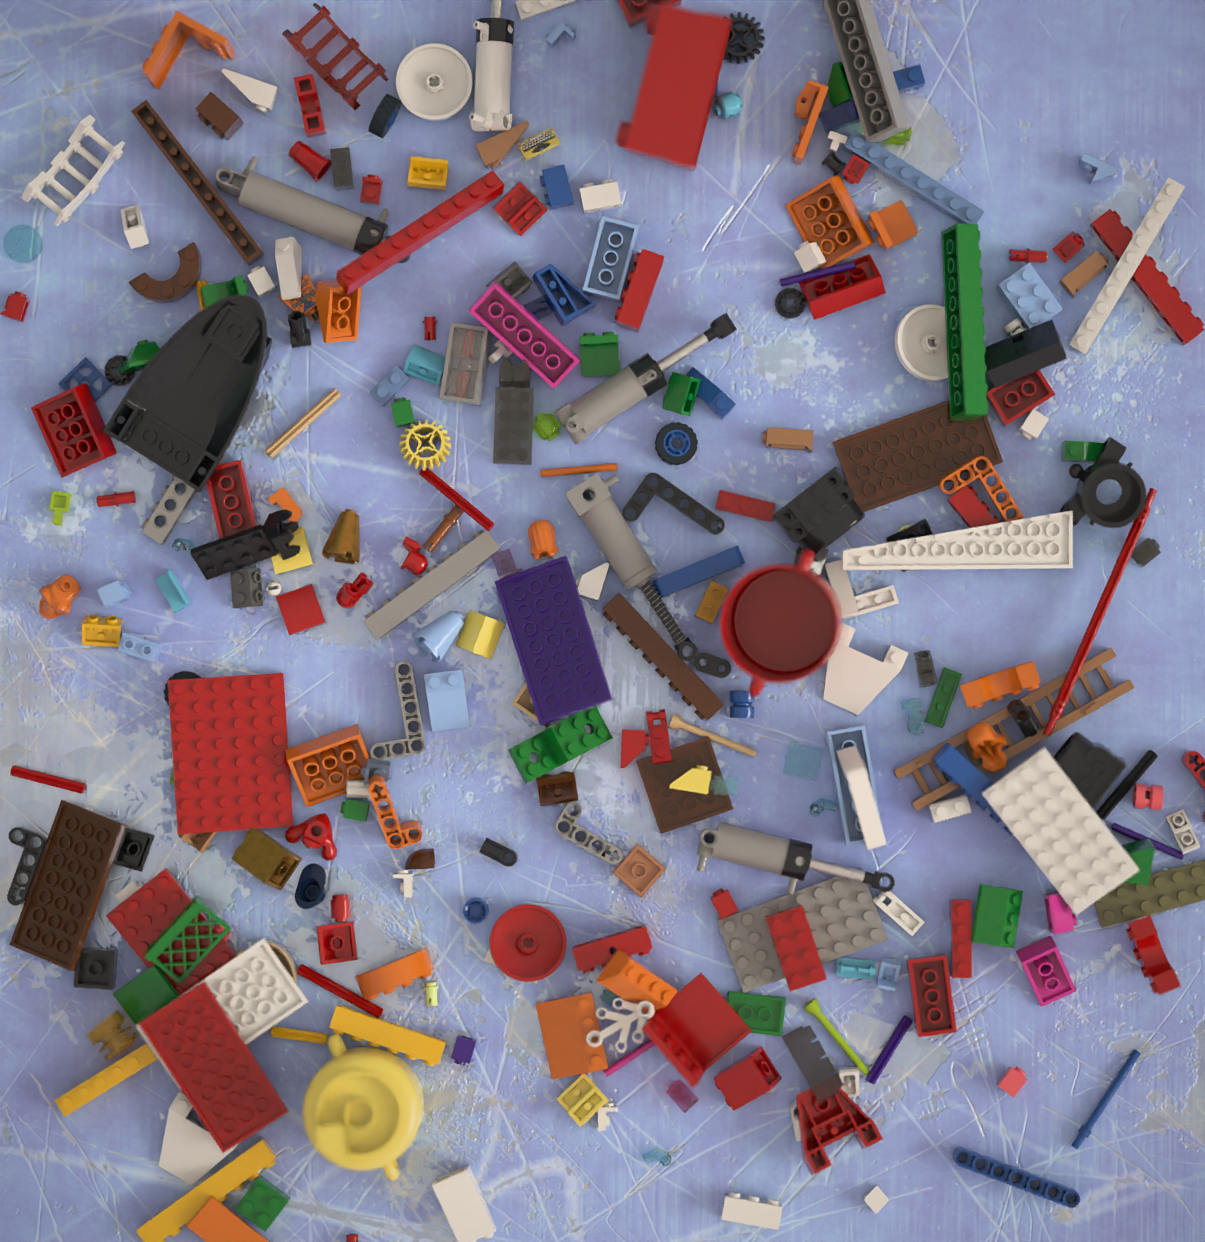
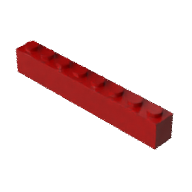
M1109 209L1089 226L1114 258L1119 261L1133 238V233L1128 226L1124 227L1120 222L1121 217L1119 214ZM1145 254L1131 279L1184 346L1205 330L1202 327L1204 324L1198 316L1195 317L1191 313L1192 308L1190 305L1180 299L1179 291L1174 286H1170L1167 282L1169 279L1163 271L1159 272L1155 267L1157 265L1155 260Z

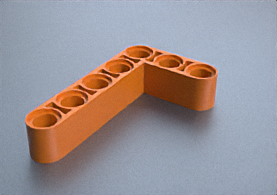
M982 455L972 457L942 476L938 481V487L942 492L952 494L978 478L1004 522L1024 519L990 460ZM983 459L985 466L982 469H977V461ZM967 469L969 475L966 479L962 480L960 472ZM993 475L995 482L988 486L986 479L988 476ZM951 480L952 487L945 490L943 487L944 482ZM998 492H1003L1005 495L1001 502L996 500ZM1009 508L1014 509V515L1011 518L1006 517V511Z

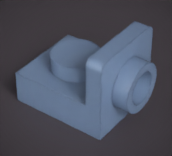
M367 759V764L362 766L361 777H364V784L368 785L369 779L374 775H380L388 782L390 761Z

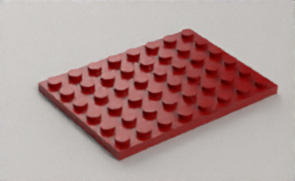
M283 673L167 680L177 835L248 830L253 827L262 829L293 826L290 767L285 749H288Z

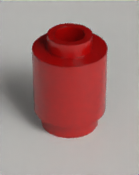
M348 894L332 895V900H330L331 918H335V922H347V918H350V899H348Z

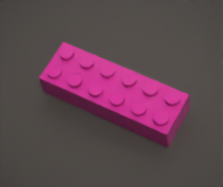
M495 280L469 307V312L553 389L580 361V358Z

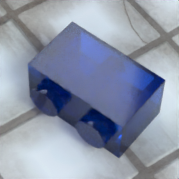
M854 100L820 113V119L826 134L830 131H836L861 122Z

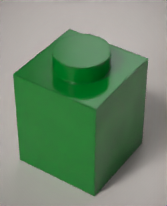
M406 397L395 399V403H391L395 426L402 427L411 423L415 424L411 401L406 400Z
M346 798V801L341 804L340 813H343V818L366 822L370 802Z

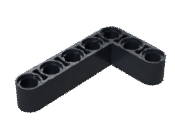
M649 473L644 478L623 509L624 519L628 522H634L640 517L654 495H656L713 535L720 534L725 527L724 521L719 516L657 473ZM656 477L659 483L657 486L651 487L648 485V479ZM672 488L674 496L671 498L665 497L663 494L664 489ZM645 493L648 497L647 501L644 503L639 502L636 498L637 494ZM681 499H687L690 502V506L687 509H682L679 506ZM627 509H635L637 512L636 516L628 518L625 514ZM697 510L705 512L706 517L703 520L696 519L695 512ZM719 521L721 529L718 531L712 530L710 527L711 522Z

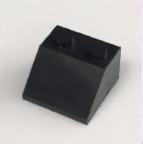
M126 825L113 864L142 872L155 835Z

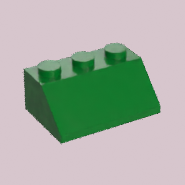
M980 884L971 942L1014 948L1023 891Z

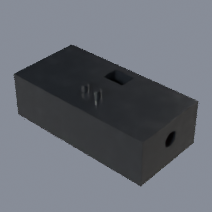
M1049 320L987 346L984 358L987 372L995 388L1065 360L1067 356L1053 320Z

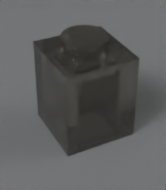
M1146 538L1133 549L1131 557L1140 568L1144 567L1161 553L1159 550L1160 546L1155 539Z

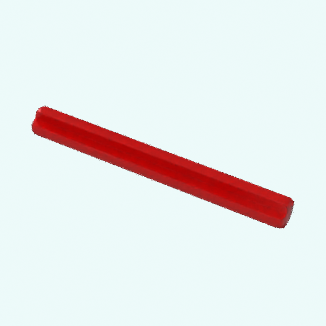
M427 467L425 471L420 470L419 475L484 529L490 531L495 524L431 470Z
M303 964L299 966L297 974L376 1018H380L383 1009L309 967Z

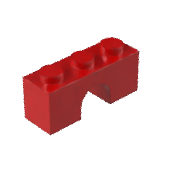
M313 74L295 77L294 82L307 137L327 134Z

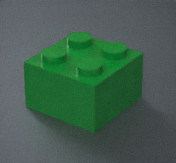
M259 1175L235 1207V1210L266 1232L291 1197Z

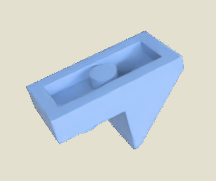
M1085 153L1079 160V164L1082 165L1083 169L1090 172L1092 170L1095 171L1089 185L1113 177L1119 170Z

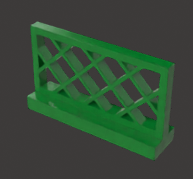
M198 896L153 941L144 954L148 961H153L179 984L231 930V926L202 903L203 900ZM201 910H204L209 915V921L197 920V915ZM212 924H220L225 928L221 933L212 934ZM198 925H209L210 934H198ZM186 926H196V935H185L184 929ZM196 938L197 948H185V939ZM199 938H210V945L208 947H199ZM175 939H182L183 948L172 949L171 942ZM197 951V959L195 961H186V952ZM183 952L184 961L172 962V953ZM161 953H170V962H161L157 957ZM184 965V972L180 977L173 972V966Z

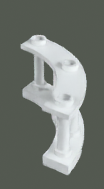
M88 115L79 122L68 140L71 144L65 152L61 150L50 163L52 165L47 173L42 171L27 185L21 196L26 202L32 198H37L58 215L54 222L56 226L61 222L66 223L72 216V212L87 196L97 191L99 188L98 183L114 161L118 160L124 152L122 151L125 145L124 141H121L114 147L93 130L94 127L92 125L96 119L91 115ZM85 136H90L110 152L104 163L82 147L83 144L81 142ZM74 152L79 153L99 169L91 180L69 164L68 160ZM60 170L67 171L85 186L77 196L73 195L55 180L54 176ZM46 185L48 187L51 186L69 200L70 203L62 209L43 194L42 189Z

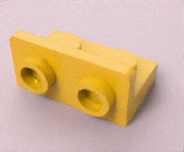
M85 616L82 622V645L118 647L121 640L123 619L116 616Z

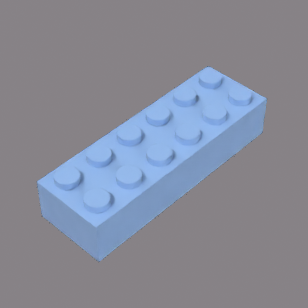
M865 725L827 731L826 738L845 845L862 844L865 842L848 781L836 751L856 746L868 775L882 826Z

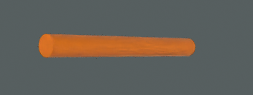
M617 463L542 469L541 477L617 471Z

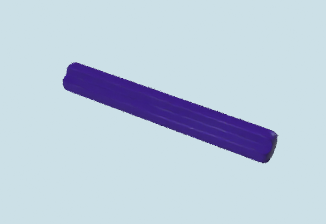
M904 1015L868 1073L866 1080L869 1083H876L912 1024L913 1020L908 1016Z

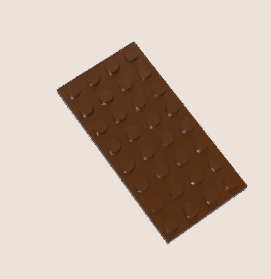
M949 400L832 442L848 486L854 493V500L863 512L938 486V481L942 476L976 455L988 458L993 466L1003 462L987 416L985 415L973 421H950ZM983 459L977 461L976 467L977 469H982L985 466V462ZM967 469L960 472V478L969 475Z
M61 800L10 942L11 946L67 970H75L126 824Z

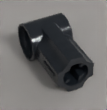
M293 311L288 315L292 348L311 346L310 331L307 329L304 313Z
M1021 700L1011 701L1007 710L1024 736L1033 737L1036 735L1039 726L1029 709Z
M486 838L479 852L507 867L515 865L518 861V855L514 850L489 838ZM507 852L514 855L512 863H506L504 860V855Z

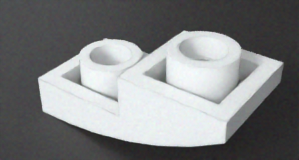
M1183 809L1166 816L1168 825L1182 854L1200 848V843Z

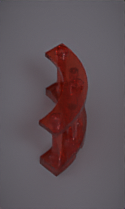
M314 3L313 7L318 13L298 32L292 33L286 29L282 35L304 58L308 57L305 61L335 92L342 96V99L350 107L356 110L361 106L356 100L358 95L378 76L385 82L388 80L384 74L386 70L381 64L373 63L358 48L360 45L353 37L349 39L329 17L331 13L324 5L320 7ZM324 18L332 29L312 48L306 49L301 43L303 41L302 38ZM338 34L347 45L327 64L321 65L316 59V54ZM353 50L361 60L341 79L338 78L336 80L331 75V70ZM368 65L373 71L353 90L347 91L345 89L347 87L346 84Z

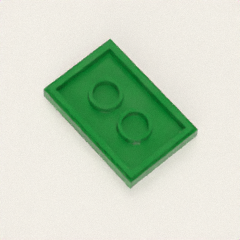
M156 964L113 993V996L135 1025L179 995Z
M728 991L727 1002L750 1027L751 1033L782 1036L786 997Z

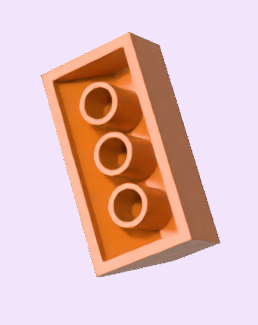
M619 949L596 979L598 983L627 1002L638 1004L641 1001H649L653 1004L655 1010L666 1007L678 991L666 980ZM643 1008L642 1012L647 1013L649 1012V1010L647 1008Z

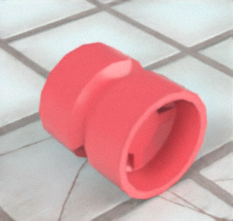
M1135 784L1132 797L1133 808L1145 809L1148 806L1152 810H1161L1163 805V786L1151 785L1147 787L1146 784Z

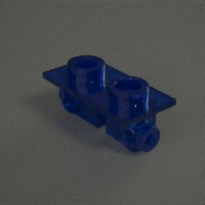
M543 296L523 305L537 319L552 313Z

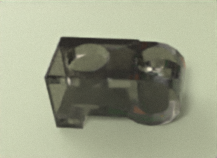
M930 650L914 652L919 688L937 685L938 681Z

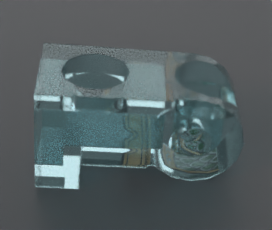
M921 699L901 701V709H907L908 731L914 735L922 734L925 730V720Z

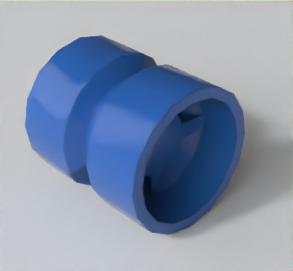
M730 691V702L733 703V706L730 707V718H754V707L751 704L755 702V697H751L748 691Z
M477 897L468 900L463 908L465 919L474 924L484 921L489 912L486 901Z

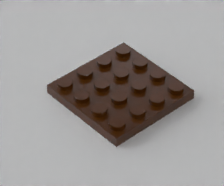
M709 736L671 749L672 762L653 765L652 756L636 761L660 834L733 810ZM697 765L706 766L708 771H712L708 794L669 788L670 783L691 768L696 769Z

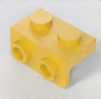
M411 156L407 186L445 190L448 161L440 158L431 159Z

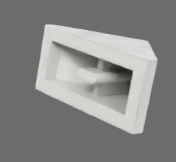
M858 1067L838 1068L839 1087L848 1097L859 1096Z

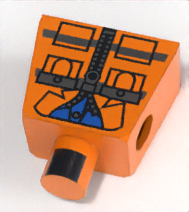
M308 274L301 278V297L283 300L281 294L278 295L291 310L304 313L305 317L309 315L314 323L319 320L316 288Z

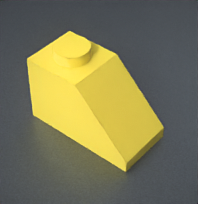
M697 765L696 769L691 768L670 783L669 788L708 794L712 771H708L706 766Z

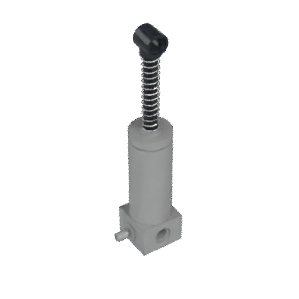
M596 473L566 492L565 497L588 528L617 576L624 583L623 585L626 590L634 586L642 590V593L645 595L644 597L648 599L647 601L650 602V606L655 610V614L658 615L661 623L664 624L663 627L667 629L666 631L669 632V636L671 635L672 640H674V647L679 657L685 661L694 659L697 655V647L689 637L684 636L685 634L680 630L677 621L674 620V617L668 611L669 608H666V604L663 603V600L657 594L658 591L650 583L651 575L658 570L612 500L608 487L618 482V477L614 474L604 481ZM590 491L594 497L591 500H585L583 498L584 492ZM684 646H690L693 649V654L690 657L683 655L682 649Z

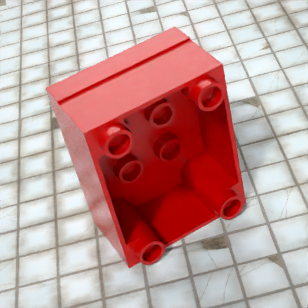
M661 3L660 7L650 5L645 28L647 29V34L653 35L632 122L621 121L616 144H619L618 147L625 148L628 153L668 162L672 166L695 171L731 30V19L710 13L706 15Z

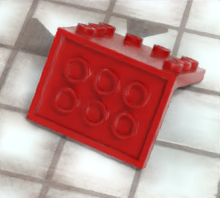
M702 972L678 991L666 1007L657 1009L653 1017L648 1019L641 1028L692 1087L699 1083L705 1070L752 1031Z

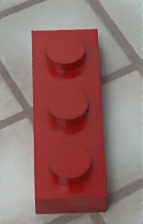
M719 490L715 509L771 522L776 503Z

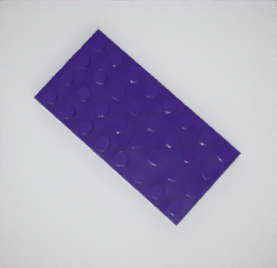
M563 556L494 581L539 724L544 725L613 700L568 557Z

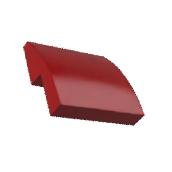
M520 181L492 207L519 236H522L548 210Z
M312 584L276 596L289 635L326 623Z

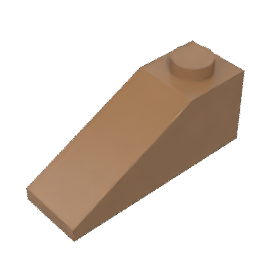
M528 120L476 145V149L486 169L489 167L494 169L501 165V161L506 158L528 130Z

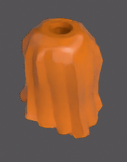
M538 520L531 523L528 529L531 556L535 560L546 557V555L547 558H551L559 552L555 542L553 525L548 520Z

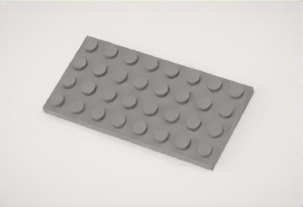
M835 876L797 890L793 895L787 894L732 914L722 920H717L743 993L785 978L765 916L802 905L822 964L888 940L875 903L872 901L873 898L868 884Z

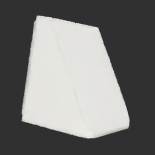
M877 1185L862 1197L875 1214L889 1201Z

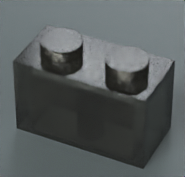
M350 148L330 149L335 190L355 189Z

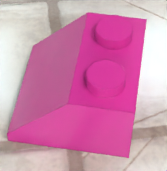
M1059 892L1043 894L1049 932L1059 934L1074 930V925H1077L1075 913L1072 914L1071 907Z

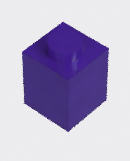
M458 1034L451 1059H455L454 1063L464 1066L466 1063L470 1064L476 1039Z

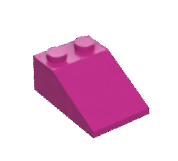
M1051 935L1016 951L1041 1007L1076 991Z

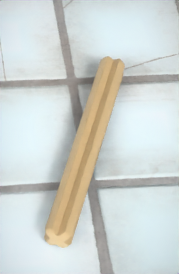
M332 389L268 446L265 452L271 458L274 457L341 397L338 390Z

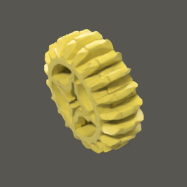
M427 419L424 421V424H421V421L418 420L417 426L411 423V430L405 428V434L401 435L403 441L399 442V446L402 447L400 453L404 454V461L409 460V466L415 463L416 470L419 466H422L423 471L426 470V466L433 470L434 464L440 467V461L445 462V456L450 455L448 449H451V444L448 443L450 442V437L446 436L447 430H442L441 424L435 427V421L430 425ZM420 433H429L425 436L420 435ZM436 437L439 439L441 443V448L439 451L436 450V446L433 445L434 439ZM411 440H414L418 446L415 453L411 451L409 446ZM422 443H429V446L422 447ZM427 454L431 457L423 458L422 456Z

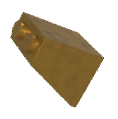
M253 827L247 832L242 844L235 850L232 860L263 883L281 891L302 858L263 831Z

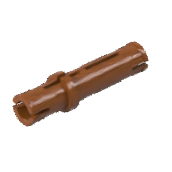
M457 505L448 514L444 515V520L422 545L427 549L432 543L431 547L427 550L430 553H433L452 526H456L457 520L464 513L462 509L458 511L459 507Z

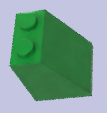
M1146 838L1121 845L1139 868L1137 873L1124 882L1149 885L1155 852L1152 841Z

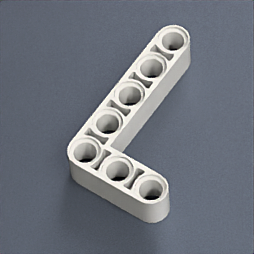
M856 746L836 751L848 781L867 850L886 845L868 775Z

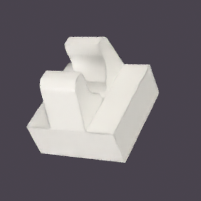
M830 131L827 140L832 141L829 150L836 153L839 144L845 146L848 137Z

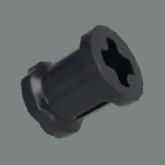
M834 151L821 163L823 166L826 165L834 172V176H837L847 165L835 156Z

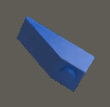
M692 367L686 374L701 379L696 396L718 417L723 419L735 407L736 403L696 368Z

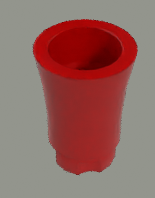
M297 141L289 151V156L293 161L302 167L315 182L319 181L327 173L332 164V160L314 151L307 144L304 145L301 141Z

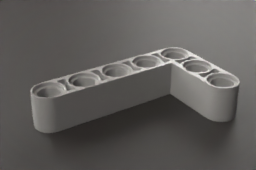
M401 661L395 667L406 739L373 745L370 749V755L375 760L420 754L426 748L414 670L407 661ZM403 664L409 666V673L407 675H401L399 672V667ZM406 683L411 684L413 687L410 694H405L402 691V687ZM409 702H413L416 706L413 713H408L405 709L406 704ZM411 721H416L419 724V729L416 732L409 730V723ZM414 740L422 742L421 750L415 751L412 748ZM396 743H400L403 746L401 754H396L393 751V746ZM378 746L384 749V755L380 758L374 754V750Z

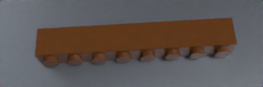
M620 593L602 608L605 611L603 613L605 618L609 622L613 620L618 625L616 629L622 636L627 634L631 639L629 643L636 650L638 648L644 653L642 657L649 664L653 662L657 666L655 671L662 678L666 676L670 680L668 685L675 692L679 690L684 695L681 699L688 706L692 704L697 709L695 713L701 720L705 718L708 721L724 706L723 702Z

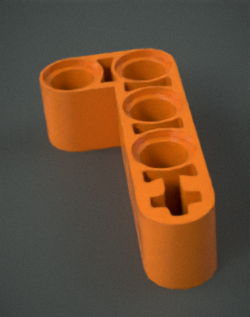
M380 775L372 776L368 782L369 793L388 846L392 849H399L419 842L423 836L421 824L415 820L400 824L385 779ZM378 784V786L380 787V793H378L377 788L374 785ZM386 801L388 804L380 806L379 802ZM392 818L394 819V821L392 823H386L385 819ZM412 829L418 830L416 834L409 833ZM393 835L400 836L397 840L391 839Z

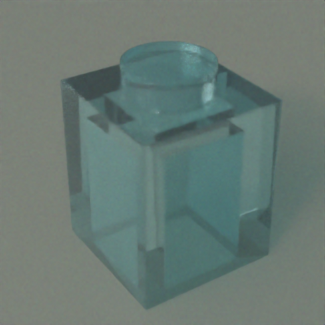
M714 775V779H710V790H713L714 795H737L738 776Z

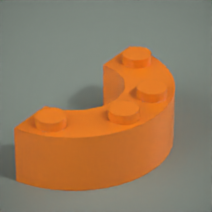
M1030 661L960 685L967 708L972 706L973 709L984 706L983 702L990 699L993 702L1004 699V694L1010 693L1013 696L1022 693L1021 689L1027 688L1030 691L1039 688L1038 684L1041 681L1034 661Z
M424 948L399 960L357 975L355 979L363 998H367L369 1001L378 997V993L383 992L386 995L394 992V987L401 985L404 988L413 984V979L418 977L424 979L431 976L434 966L427 949Z

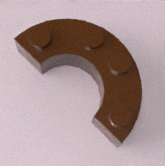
M192 242L178 251L180 267L172 278L165 281H156L144 272L129 281V284L136 292L150 301L170 303L184 298L195 288L196 282L199 281L201 276L202 258L197 245Z

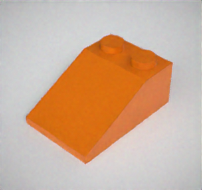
M336 280L317 281L316 304L325 343L357 340L362 286L347 295Z

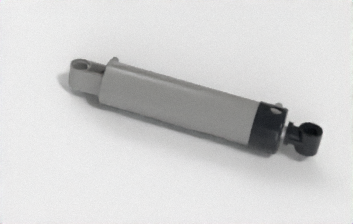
M253 156L249 161L243 174L225 167L218 169L216 172L217 188L239 197V205L350 249L357 254L363 255L390 237L389 235L387 236L389 227L385 223L389 213L387 209H383L378 220L256 173L254 172L258 160L256 156ZM227 177L229 180L221 181L220 178ZM411 254L402 259L401 261H399L398 263L407 262L410 259Z

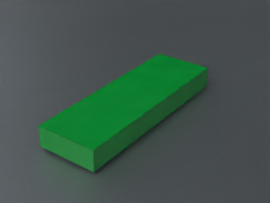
M943 668L924 722L943 728L962 676L961 673Z

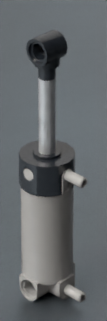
M725 313L711 322V328L660 361L656 362L646 353L572 403H567L556 410L555 414L562 425L566 427V431L576 445L585 440L601 426L667 386L668 383L663 374L665 370L713 339H723L736 331L737 328L729 315Z
M719 822L717 830L707 828L700 833L701 842H699L696 854L700 855L697 871L704 872L707 858H716L780 874V876L790 878L787 893L791 895L795 892L797 880L804 881L808 869L871 884V888L882 892L891 891L895 885L893 876L887 872L875 871L870 873L811 858V843L791 838L787 839L724 822ZM708 832L714 835V839L710 843H706L703 840L704 835ZM882 877L889 878V885L887 887L880 886L879 881Z

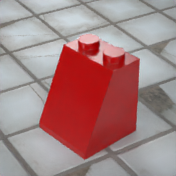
M760 1046L720 1071L713 1079L715 1080L716 1087L723 1093L727 1105L734 1111L769 1092L782 1078L763 1047Z

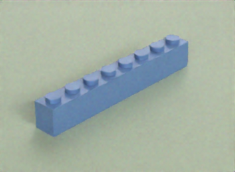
M856 130L853 131L843 148L850 155L856 154L869 162L871 168L960 224H977L984 213L979 207L877 143L867 142L865 136Z

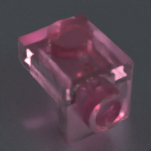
M680 1079L671 1083L666 1091L684 1113L699 1101L695 1094Z

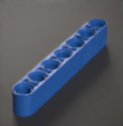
M958 1147L953 1151L952 1158L960 1167L1066 1207L1073 1208L1080 1203L1079 1194L1070 1187L964 1147ZM960 1152H965L967 1155L966 1159L962 1162L958 1161L957 1155ZM978 1159L985 1161L982 1168L975 1167V1162ZM996 1166H1002L1003 1168L1000 1175L993 1174V1169ZM1014 1173H1020L1021 1175L1018 1182L1011 1180V1176ZM1034 1179L1038 1180V1187L1031 1189L1029 1186L1030 1182ZM1055 1186L1057 1188L1056 1194L1048 1195V1189ZM1069 1193L1075 1194V1199L1072 1202H1066V1196Z

